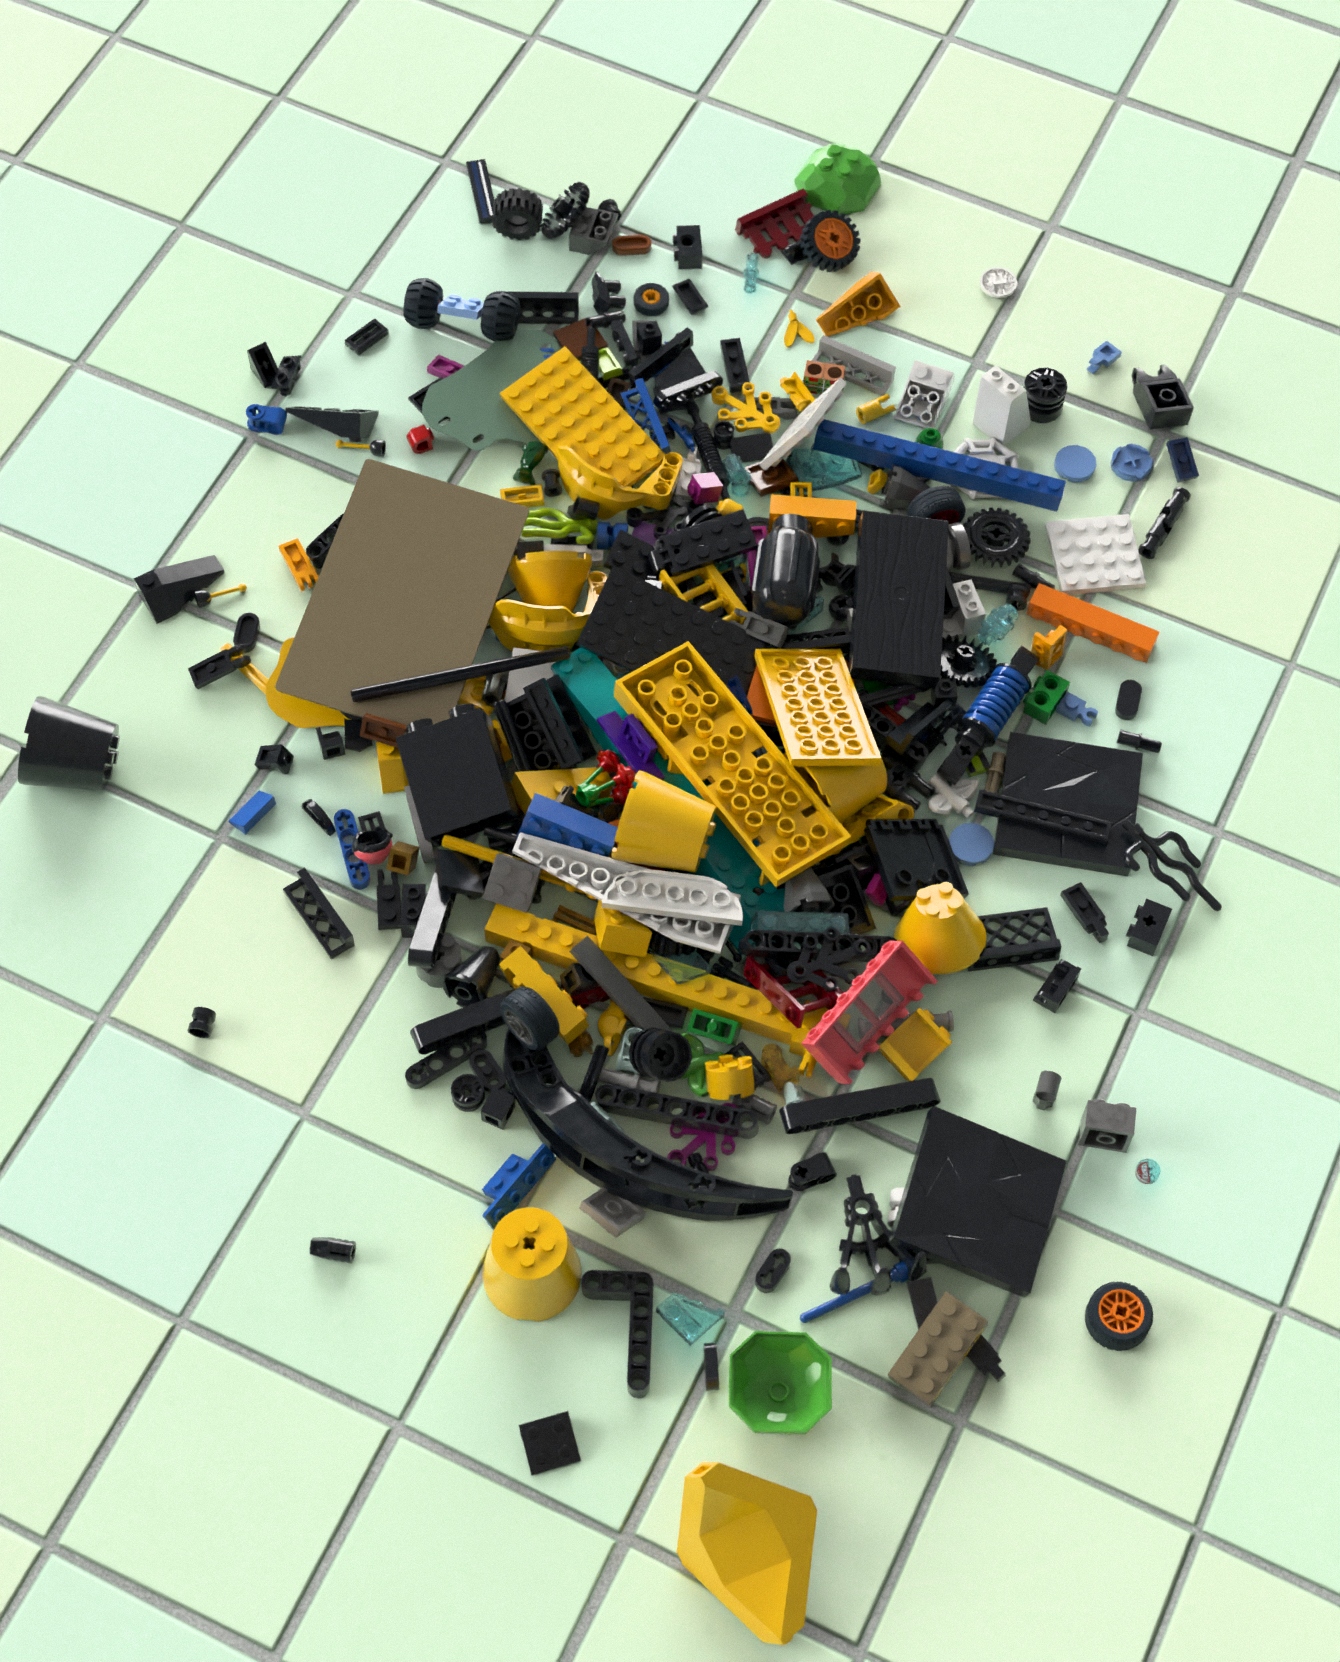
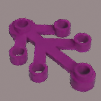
M732 1103L722 1104L724 1106L738 1108L736 1105ZM698 1113L696 1119H702L706 1114ZM722 1117L718 1122L726 1123L729 1121V1118ZM675 1125L670 1126V1135L675 1139H679L683 1135L697 1136L682 1150L675 1149L669 1152L668 1159L672 1161L678 1159L682 1165L686 1166L688 1156L706 1142L704 1163L708 1171L717 1169L716 1133ZM680 1128L681 1132L674 1133L673 1129ZM724 1135V1140L721 1143V1152L724 1155H732L735 1151L733 1136ZM729 1144L732 1146V1149L726 1150L724 1145ZM713 1160L715 1164L710 1166L706 1162Z

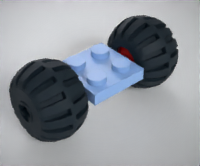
M418 278L409 283L403 305L405 321L418 329H429L436 326L441 314L475 320L481 316V331L485 337L492 341L512 339L518 329L520 318L519 299L509 292H492L487 295L484 303L478 298L461 299L459 295H449V297L447 296L443 300L442 287L436 281L429 278Z

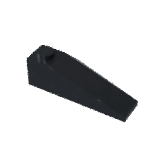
M304 406L285 408V412L335 435L349 438L350 442H361L362 438L369 437L379 415V410L368 409L340 411V408H324L322 410L321 407Z

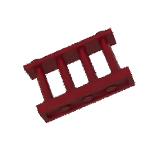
M747 956L744 968L746 979L797 1029L802 1027L804 1014L825 1007L831 1010L837 1004L838 997L844 993L838 986L834 992L829 993L822 987L808 981L803 983L804 987L786 991L782 985L792 983L788 976L773 978L768 973L772 969L767 963L760 965L753 957ZM795 969L797 974H803L802 970ZM821 970L813 972L818 976L827 978ZM826 982L829 987H834L832 982ZM810 994L818 999L802 1005L796 1000Z

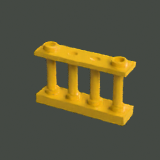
M713 564L671 578L665 570L660 571L658 581H662V590L687 602L710 591L717 599L699 608L707 612H711L719 607L724 608L729 615L722 619L728 622L730 620L736 621L744 625L746 618L736 615L734 610L735 608L746 612L748 610ZM695 575L701 576L705 583L683 594L676 586V584Z

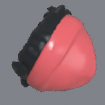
M377 826L372 831L357 832L353 838L352 850L357 858L367 864H382L387 859L390 848L393 846L391 839L393 834L381 826Z

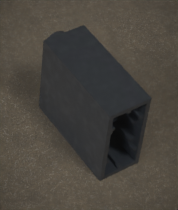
M471 703L462 704L448 711L450 719L435 724L429 718L413 721L406 726L407 734L395 738L425 840L435 847L442 846L443 837L447 834L463 839L483 832L487 824L498 827L521 819L492 719L481 708L475 709L474 704Z

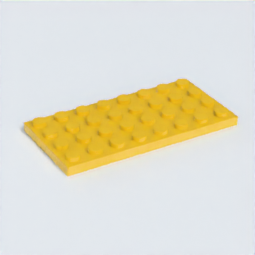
M565 346L500 392V397L534 435L547 446L556 459L557 447L559 445L568 446L590 466L598 471L614 476L623 487L633 486L659 467L666 455Z
M755 649L754 657L790 766L880 765L881 756L841 649Z

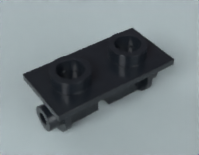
M801 240L788 244L787 248L781 251L791 265L809 257L808 254L805 256L803 254L805 248H801L800 244L803 242Z
M301 355L283 356L271 389H279L280 394L284 397L291 394L294 385L292 380H296L297 374L301 369Z

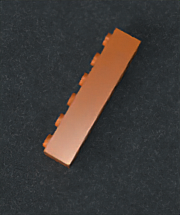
M1040 583L1029 602L1026 613L1032 618L1047 622L1056 628L1062 625L1067 631L1076 636L1084 637L1095 644H1101L1115 652H1121L1147 663L1159 636V631Z

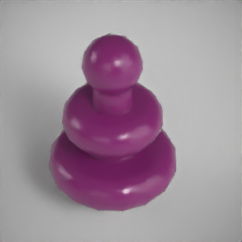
M915 694L898 698L899 702L894 705V710L898 712L901 710L902 705L907 706L909 704V700H915Z

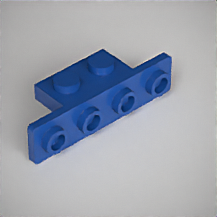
M542 1144L529 1160L511 1154L483 1187L482 1191L484 1194L494 1199V1202L483 1213V1218L491 1229L494 1230L503 1217L514 1211L555 1162L556 1157L546 1144Z

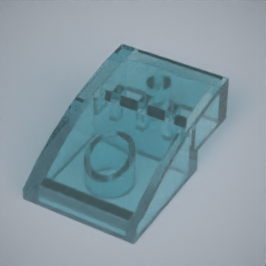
M814 443L810 449H793L786 459L789 467L797 475L799 482L812 483V491L843 485L861 478L863 475L858 461L813 450Z

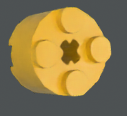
M726 1054L720 1055L717 1061L705 1062L707 1091L710 1094V1098L730 1100L729 1096L741 1093V1098H744L755 1092L753 1064L750 1056L733 1058V1055Z

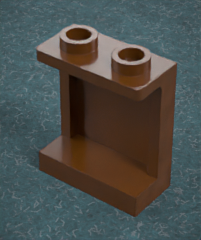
M366 713L363 716L360 736L398 748L395 738L407 734V725Z

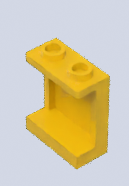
M918 1008L879 1045L878 1051L907 1082L913 1081L924 1068L953 1043L949 1039L951 1037L950 1033L943 1026L939 1028L933 1022L935 1018L927 1009L922 1010Z

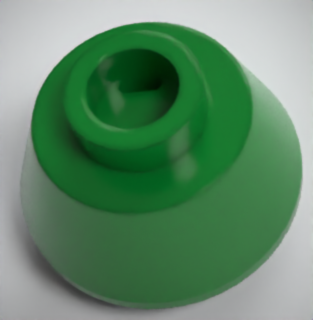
M926 428L916 437V443L940 449L943 448V439L939 431L934 428Z

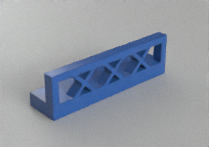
M643 378L635 380L636 388L621 393L628 415L641 426L643 431L645 428L653 431L651 439L665 454L670 453V445ZM639 395L640 400L636 406L629 403L627 398ZM638 411L647 415L644 422L635 420Z

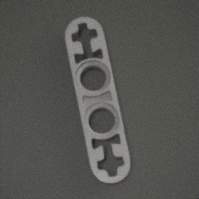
M405 786V795L423 863L433 862L435 858L432 844L425 840L410 786Z

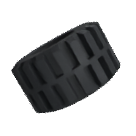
M510 188L508 191H502V194L499 193L494 200L492 216L493 227L496 229V232L512 240L530 239V236H536L542 225L543 203H541V199L535 193H530L527 189L522 190V188Z

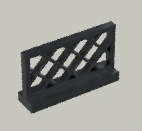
M1048 907L978 916L985 927L986 933L992 935L988 942L986 941V947L981 952L980 958L968 967V972L1059 960L1062 946L1060 939L1056 937ZM1044 916L1045 921L1040 925L1032 921V918ZM1012 919H1018L1023 924L1017 928L1009 922ZM989 922H996L1001 926L995 931L989 928L987 924ZM1027 925L1037 930L1033 936L1023 931ZM1004 928H1007L1015 934L1009 939L1000 933ZM1042 932L1049 936L1051 940L1041 941L1037 937ZM1021 936L1027 939L1028 943L1018 944L1015 942V939ZM997 938L1006 943V945L996 947L992 943Z

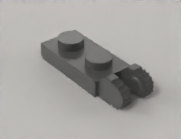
M745 397L739 398V401L747 405ZM754 397L757 411L764 414L763 405L759 403V397ZM771 397L772 414L785 420L794 419L798 416L796 409H793L796 405L791 398Z
M735 608L734 613L740 617H745L746 620L744 625L731 620L730 623L746 630V634L780 649L782 648L790 628L772 620L762 619L761 616L749 611L748 613Z

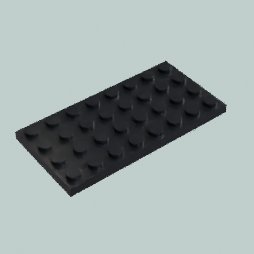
M615 566L611 568L576 643L577 646L633 672L689 641L729 690H734V696L742 706L747 698L757 665L754 657L755 649H765V646L771 644L746 634V630Z

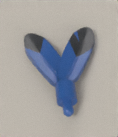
M668 417L669 424L684 441L687 449L694 452L695 444L692 440L690 427L684 424L681 429L671 417Z

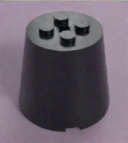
M37 696L31 707L24 733L28 734L26 748L21 747L18 763L19 784L104 790L108 781L112 778L113 764H116L119 751H116L120 741V736H118L119 725L44 696Z

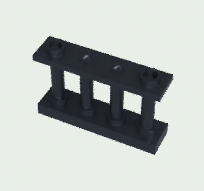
M559 674L547 680L542 678L523 688L562 770L597 755Z

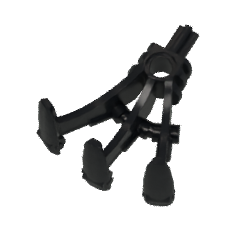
M853 1174L851 1177H847L846 1181L851 1197H847L843 1205L846 1217L845 1225L849 1227L847 1240L841 1239L839 1251H842L841 1267L835 1271L831 1278L830 1290L840 1295H846L849 1292L850 1276L847 1266L850 1265L851 1255L859 1252L860 1254H865L868 1265L871 1266L875 1277L870 1286L871 1293L873 1295H882L889 1292L891 1288V1273L886 1267L880 1269L875 1253L878 1248L883 1249L884 1247L895 1257L898 1256L910 1268L907 1271L909 1281L921 1278L927 1273L926 1253L921 1251L914 1258L904 1248L889 1243L891 1231L882 1220V1212L878 1210V1203L875 1200L874 1194H865L860 1175L856 1176V1174ZM864 1208L867 1210V1213L860 1214L856 1209ZM869 1222H871L874 1230L879 1235L875 1239L871 1237ZM855 1224L861 1226L864 1241H852Z

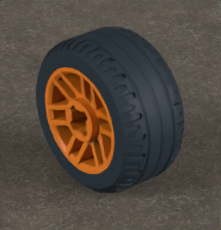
M1122 1281L1109 1282L1099 1287L1092 1294L1085 1310V1324L1091 1337L1104 1348L1107 1347V1349L1115 1351H1126L1138 1346L1146 1338L1153 1323V1309L1148 1297L1135 1285L1127 1282L1123 1283Z

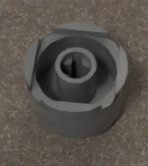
M444 934L433 968L416 967L418 977L431 987L442 988L446 976L462 964L460 946L454 937Z

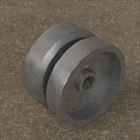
M961 523L949 524L946 563L948 572H951L953 567L955 570L967 569L971 564V550L967 533Z

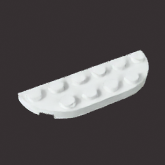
M650 869L637 870L627 873L626 877L617 882L614 881L608 887L602 899V908L742 926L743 913L738 898L734 897L725 884L713 878L700 875Z

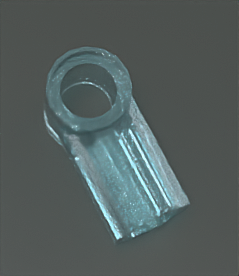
M735 454L728 455L722 462L731 483V492L737 497L747 496L750 491L751 474L745 470L740 456Z

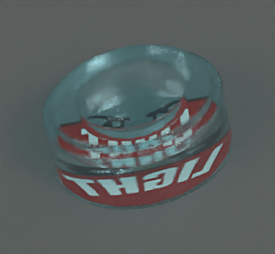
M1142 1159L1135 1169L1136 1178L1144 1184L1156 1182L1161 1172L1159 1164L1152 1159Z

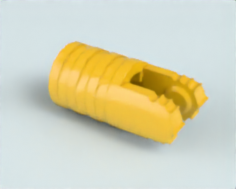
M886 394L857 407L856 414L862 424H866L895 411L894 405L884 409L881 406V403L888 401L890 396Z

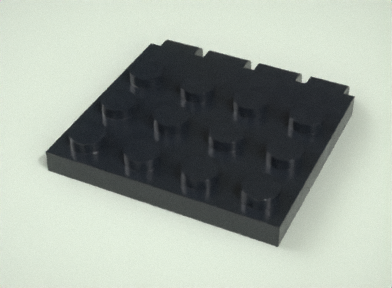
M937 819L866 820L864 832L889 901L914 900L918 890L932 885H940L943 882L952 884L953 888L964 899L969 895L943 824L939 825Z

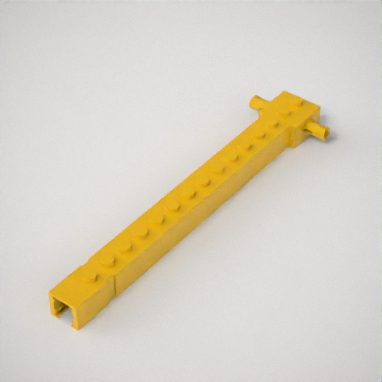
M496 903L484 929L486 942L505 948L510 939H513L530 947L533 958L567 969L572 963H579L569 951L587 935L599 947L597 936L545 918L540 919L528 912L525 913ZM601 950L640 995L688 1007L690 1012L695 1008L743 1024L741 1028L743 1030L790 1045V1053L803 1057L797 1070L798 1073L803 1076L806 1070L805 1077H812L815 1064L818 1061L801 1043L807 1037L808 1032L822 1020V1016L828 1011L826 1007L804 1014L802 1027L797 1029L758 990L646 953L644 958ZM843 1013L838 1021L848 1030L851 1015Z

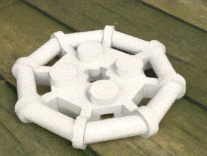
M994 437L992 439L977 440L966 438L953 451L959 454L969 451L970 454L968 456L1002 465L1008 462L1010 467L1019 469V455L1017 452H1012ZM995 450L1001 453L1002 455H996ZM956 486L969 495L972 500H975V498L1002 499L1001 497Z

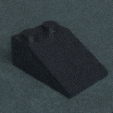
M853 863L818 875L834 902V907L826 914L819 916L826 929L834 927L838 930L839 934L860 935L876 929Z

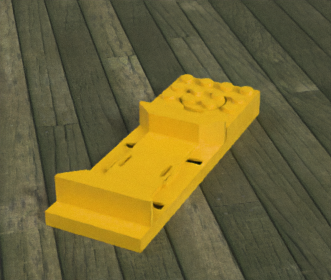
M689 641L615 681L613 695L628 715L634 714L637 720L643 724L648 735L655 740L658 752L665 760L669 759L667 770L670 773L685 775L704 800L716 806L715 813L762 870L759 880L761 886L771 881L777 887L850 843L852 836L796 769L790 766L786 757ZM761 747L768 751L758 758L752 754V752ZM708 779L711 785L706 787L702 781ZM813 806L817 812L805 818L801 812ZM757 839L761 845L755 847L751 841Z

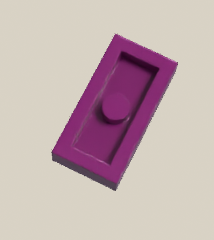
M438 354L427 366V373L444 379L463 368L464 365Z

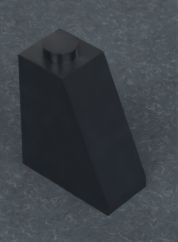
M691 347L680 354L655 378L654 395L664 389L706 373Z

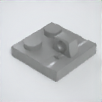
M604 1187L583 1200L579 1207L580 1210L588 1214L616 1238L642 1221L647 1213L639 1205L607 1192V1189Z

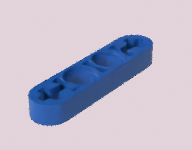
M341 809L334 815L335 828L350 884L353 888L362 890L370 884L368 866L362 860L357 863H351L348 860L351 855H354L352 843L347 844L343 839L348 835L355 837L358 829L353 813L350 810ZM346 817L348 828L344 829L341 818ZM360 869L362 881H358L356 870Z

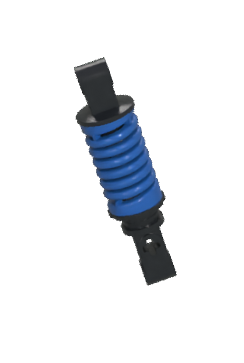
M1021 645L1012 657L1010 664L999 663L995 666L991 677L967 710L966 715L958 722L960 731L955 736L956 745L937 770V774L955 786L963 776L966 767L974 755H981L984 748L992 747L995 744L1000 731L1007 724L1008 719H1010L1012 713L1018 707L1024 694L1028 693L1032 687L1028 674L1040 659L1037 655Z

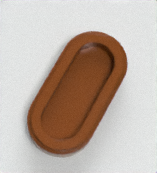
M646 235L617 236L612 241V250L617 255L646 254L651 250V239Z

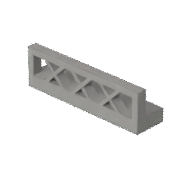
M824 335L819 341L818 352L811 360L820 362L818 360L821 356L830 359V362H827L829 364L847 366L849 370H845L846 381L880 396L885 395L895 377V366ZM863 373L867 378L859 379L855 374ZM881 381L885 384L883 388L875 386L873 382Z

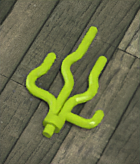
M541 508L529 511L524 526H537L541 528L523 529L521 536L559 539L566 537L570 533H581L583 536H578L576 542L578 544H589L593 542L594 535L597 533L598 522L596 519L594 521L590 519L574 520L568 518L560 510ZM550 516L557 518L559 521H547L540 518Z

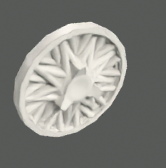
M994 267L986 270L981 275L980 286L984 293L991 297L1005 298L1015 292L1017 279L1008 269Z

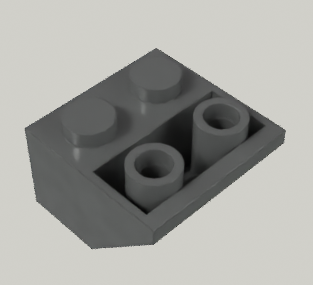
M586 207L582 215L579 216L578 220L571 227L569 251L589 255L607 246L618 213Z

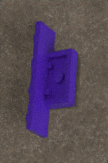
M615 710L597 718L598 724L632 770H634L635 774L641 770L661 780L665 779V776L653 761L658 748L656 742L648 735L643 724L637 720L634 714L626 716L623 721Z

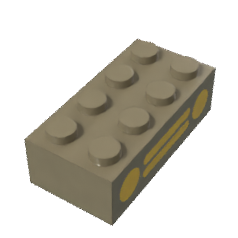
M945 1291L889 1371L888 1377L931 1408L988 1326V1320Z

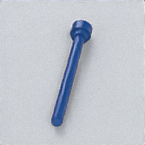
M903 1261L894 1264L893 1268L890 1269L891 1282L895 1281L897 1283L900 1281L903 1283L909 1280L907 1275L908 1268ZM874 1280L849 1291L846 1295H840L802 1313L800 1321L807 1323L870 1293V1286Z

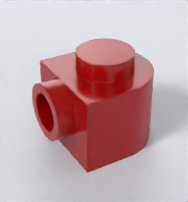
M425 425L412 428L408 432L406 439L414 453L421 454L433 449L432 440H434V436L430 428L426 429Z

